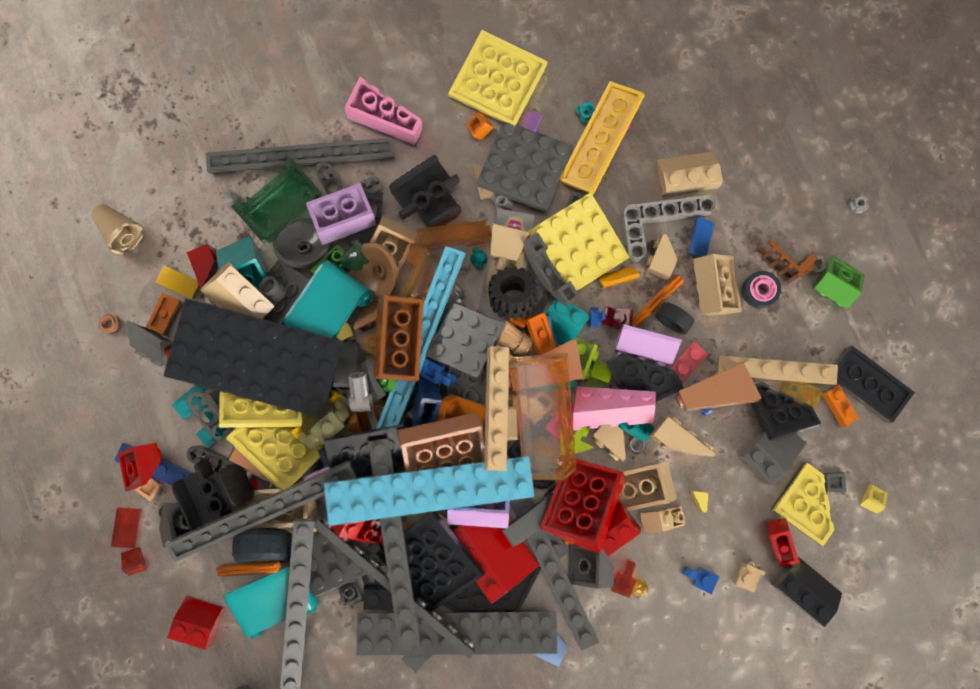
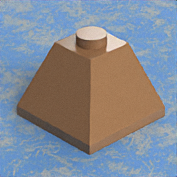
M372 300L369 305L364 306L354 324V328L358 333L362 334L376 327L378 301Z

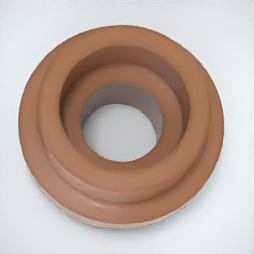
M106 314L100 318L99 327L103 332L113 333L118 329L119 321L116 316ZM109 321H112L111 327L107 326Z

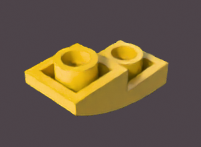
M163 265L156 280V283L192 299L199 285L196 279Z

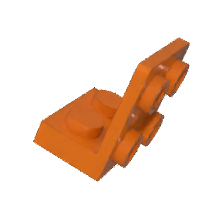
M450 394L442 399L437 421L477 412L483 428L486 406Z

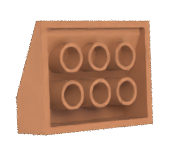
M477 412L397 430L406 473L484 462V437Z

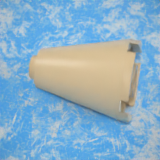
M105 204L94 207L91 216L111 252L114 254H124L123 251L127 249L131 251L140 243L143 237L141 230L143 229L138 223Z

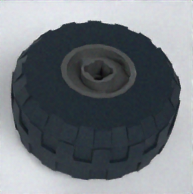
M279 530L243 531L233 537L232 557L239 563L276 560L280 563H287L291 557L292 535L289 532Z

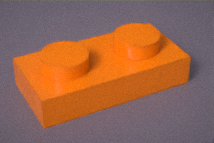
M162 292L146 327L166 335L182 301Z
M540 312L525 319L538 356L557 348L545 312Z
M836 385L822 394L842 428L859 419L840 385Z

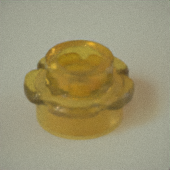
M636 579L632 583L631 594L640 599L647 594L648 585H646L645 580Z

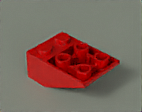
M380 519L331 525V528L339 537L384 545Z

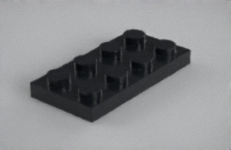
M852 345L847 348L836 363L838 365L837 384L889 423H893L915 393Z

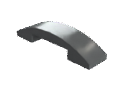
M538 232L523 241L526 255L535 274L553 297L566 307L581 297L571 281L564 282L544 252L548 247Z
M556 485L544 494L545 497L520 518H515L508 524V528L501 530L512 547L518 545L540 529Z

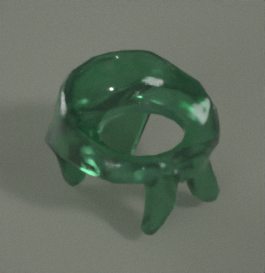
M359 239L350 244L339 261L346 269L362 271L363 265L369 263V260L361 251V245L363 244Z

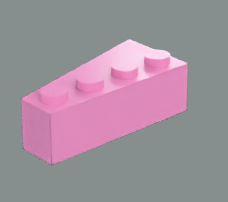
M359 77L344 107L346 117L415 145L422 131V119L405 107L399 106L392 98L385 96L379 92L378 88L373 85L371 86L365 79Z
M577 387L573 430H580L584 426H590V429L598 428V425L610 424V427L625 422L628 425L654 423L656 392Z

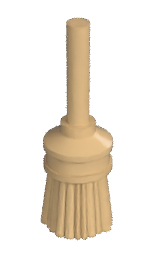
M507 320L501 321L506 327L498 344L511 349V352L517 354L520 358L526 354L536 358L539 357L536 354L531 336L521 332Z

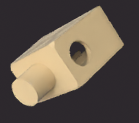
M493 224L491 259L498 260L495 270L504 271V268L508 267L509 263H518L524 249L523 241L528 239L529 232Z

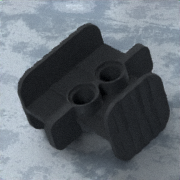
M436 155L427 158L397 178L389 186L391 194L394 195L403 208L399 212L401 219L404 220L417 212L430 233L441 229L461 213V206L457 204L448 191L460 182V178L457 174L450 177ZM439 188L442 190V193L434 195L432 193L433 190ZM425 199L427 202L425 205L419 206L417 201Z
M203 460L194 465L195 473L175 481L172 485L173 494L190 531L232 513L231 509L254 498V490L244 468L238 464L224 467L214 473L210 462Z

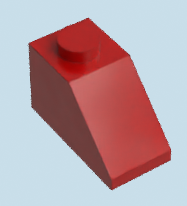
M209 244L186 252L201 288L218 270L217 249Z
M781 518L768 521V531L779 567L798 564L799 559L787 519Z

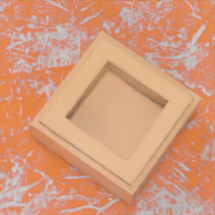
M151 477L146 485L136 488L135 491L147 500L153 501L163 487V484Z

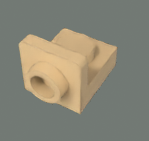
M749 561V564L742 562L734 584L754 593L760 576H764L765 572L760 570L761 566Z

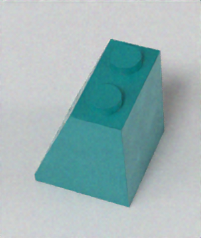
M252 236L216 251L219 270L229 262L259 290L260 282L268 276L261 253Z

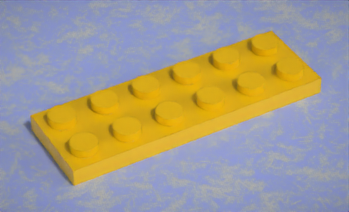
M611 81L609 82L561 175V183L594 195L644 98L643 92Z

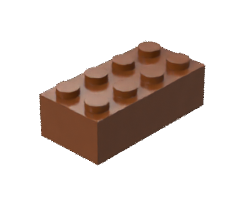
M386 295L378 298L373 379L419 381L423 299Z

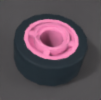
M768 271L753 273L744 281L742 286L744 300L754 308H766L774 304L781 294L779 279ZM758 286L764 287V294L758 291Z

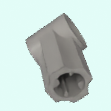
M363 372L350 374L348 378L351 391L349 400L351 412L372 411L373 397L369 393L367 374Z

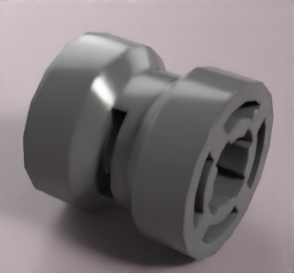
M272 276L265 277L259 284L260 292L273 302L282 300L286 294L285 286Z

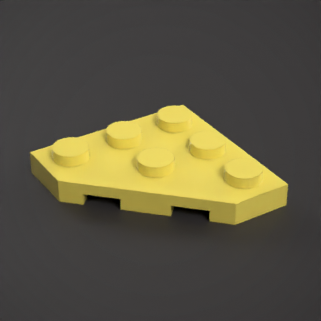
M805 463L775 505L773 511L782 518H786L789 523L819 545L824 546L834 531L829 512L828 494H826L824 485L825 478L824 474L810 464Z

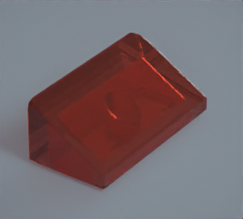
M117 507L111 547L135 548L141 509Z

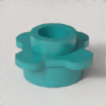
M586 101L582 106H577L576 113L580 115L583 123H587L595 111L590 101Z
M477 247L472 248L473 253L470 256V261L480 270L483 268V264L487 263V254L484 250H478Z

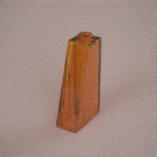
M485 220L416 229L423 256L429 255V250L466 243V247L489 243V237L492 236L490 225L486 226Z

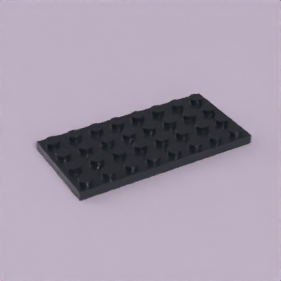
M185 298L163 376L323 418L344 341Z

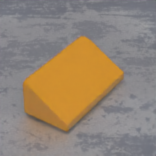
M631 266L603 274L598 277L601 289H606L635 281L639 278L640 274L635 267Z

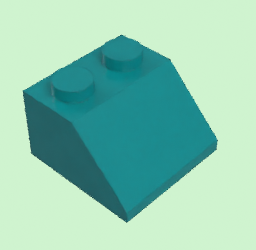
M557 299L553 301L545 313L546 316H551L553 332L557 335L558 344L560 345L574 340L590 318L588 313L573 303L566 307Z

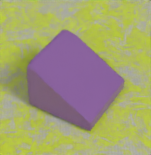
M524 111L519 125L536 133L543 114Z

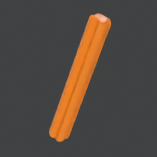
M676 275L632 319V327L638 328L684 282L681 276Z
M276 560L220 565L216 571L219 577L277 573L281 570L282 566Z

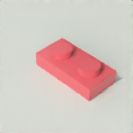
M692 342L670 369L675 370L681 383H684L708 356V353L698 344Z

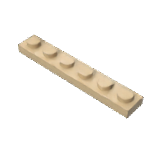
M487 347L484 470L506 471L509 377V348Z
M718 356L717 374L744 362L751 378L837 384L838 365Z

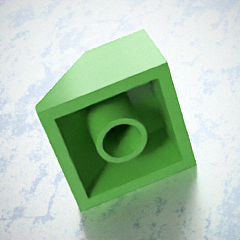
M832 255L826 263L825 269L818 276L814 289L820 295L832 299L835 304L848 309L862 293L865 275Z

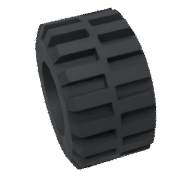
M512 266V269L506 267L504 271H497V275H493L491 277L492 281H489L488 284L489 301L493 312L498 313V316L501 318L505 316L506 320H510V318L518 320L519 317L524 319L526 314L530 315L533 313L532 309H535L538 303V286L531 272H525L524 268L517 269L516 266ZM510 290L522 292V294L516 297L504 295Z

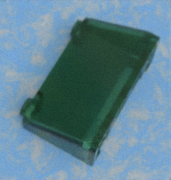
M291 157L284 162L286 166L284 171L281 169L277 171L279 174L251 198L247 196L245 198L247 202L241 203L238 200L231 206L262 243L268 242L270 244L276 240L278 233L308 209L306 202L322 196L321 191Z

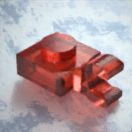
M627 559L623 573L617 571L614 578V587L610 588L611 591L630 598L637 580L632 577L636 567L635 562Z

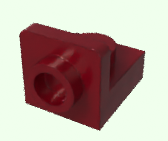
M605 306V320H602L604 326L620 329L623 325L632 326L634 310Z

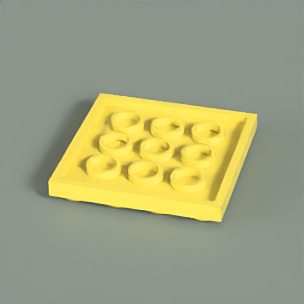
M481 30L448 96L498 121L513 124L515 127L542 77L548 61Z
M591 193L527 231L529 232V237L537 232L548 247L544 252L564 282L571 281L577 291L629 258L628 253Z
M220 391L219 427H302L301 412Z
M302 413V429L307 432L319 419L316 416ZM237 427L226 437L236 449L280 490L292 486L320 458L318 450L325 447V444L320 447L318 445L314 448L307 447L290 433L289 428L293 430L296 427Z

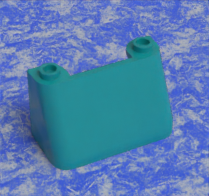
M326 261L319 266L285 316L284 324L339 340L336 337L357 305L360 307L369 305L376 292L344 268Z
M290 566L223 595L226 605L245 637L250 636L251 639L262 635L263 630L285 621ZM310 587L307 615L316 611V606L321 603L319 597H313Z

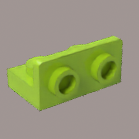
M575 338L583 373V379L579 381L583 382L585 378L589 379L592 372L590 364L592 360L596 361L600 351L597 350V344L593 345Z

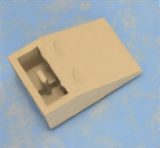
M673 416L671 418H661L649 437L664 449L705 457H715L716 455L712 452L713 448L704 441L702 443L697 440V435L690 429H683L681 427L682 423Z

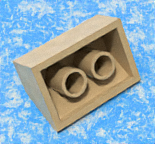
M712 151L656 160L663 197L716 189L723 183L720 163Z
M711 254L694 259V272L697 280L696 289L699 294L701 315L713 316L742 312L734 256Z
M229 262L200 289L220 308L261 319L274 307L272 302Z

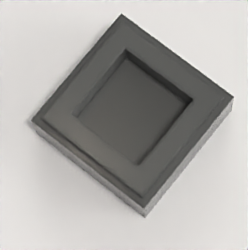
M845 472L823 473L826 493L846 492Z

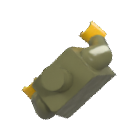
M334 390L332 391V397H328V401L334 408L307 432L299 426L293 430L289 428L294 438H298L309 448H314L317 445L319 447L323 446L324 439L332 438L347 424L346 419L349 417V411L341 401L342 397Z

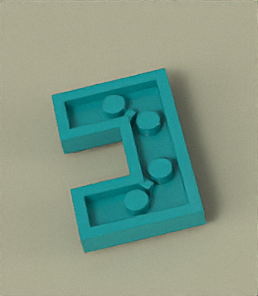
M194 385L176 400L172 407L183 420H186L193 414L186 404L187 397L193 392L202 394L209 388ZM191 397L193 400L190 402L191 405L196 404L200 410L207 408L206 404L203 407L199 404L200 397ZM205 411V416L211 422L213 420V414L209 411ZM204 427L196 433L207 449H210L218 442L211 438ZM217 427V432L215 433V436L223 437V432L226 430V427H223L222 429H219Z

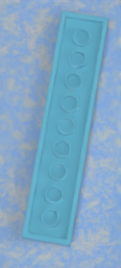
M529 456L507 459L506 471L484 470V462L324 484L329 526L534 497Z

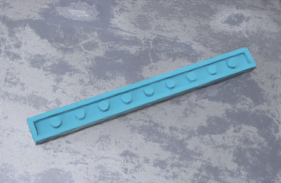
M448 246L444 249L423 305L419 374L465 256L464 252ZM417 381L396 382L395 390L389 393L376 429L401 424Z

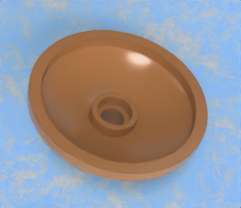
M372 242L363 244L355 250L350 264L351 274L376 292L373 296V301H378V298L384 295H392L398 283V269L395 259L389 250L381 244Z

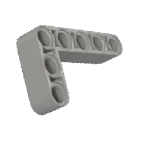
M705 195L627 206L621 220L626 252L629 256L628 259L632 262H639L646 254L643 224L705 217L715 209L716 200L712 196ZM702 203H707L710 209H704ZM683 205H688L691 208V212L685 211ZM664 208H671L673 214H667L664 211ZM645 210H652L654 216H647ZM633 212L636 216L635 219L628 218L626 213ZM635 230L638 233V237H631L629 231ZM632 249H639L641 255L635 256L632 253Z

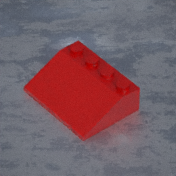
M567 456L540 529L582 548L601 553L625 483L623 472Z
M459 525L452 532L485 571L484 576L476 582L491 604L540 566L523 541L512 547L501 531L504 528Z

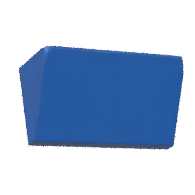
M702 217L696 218L687 255L697 258L707 256L714 227L713 222Z

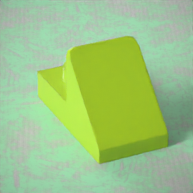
M596 360L585 387L605 388L611 377L608 365Z
M584 426L580 430H575L564 455L570 456L594 448L581 441V438H586L590 428Z

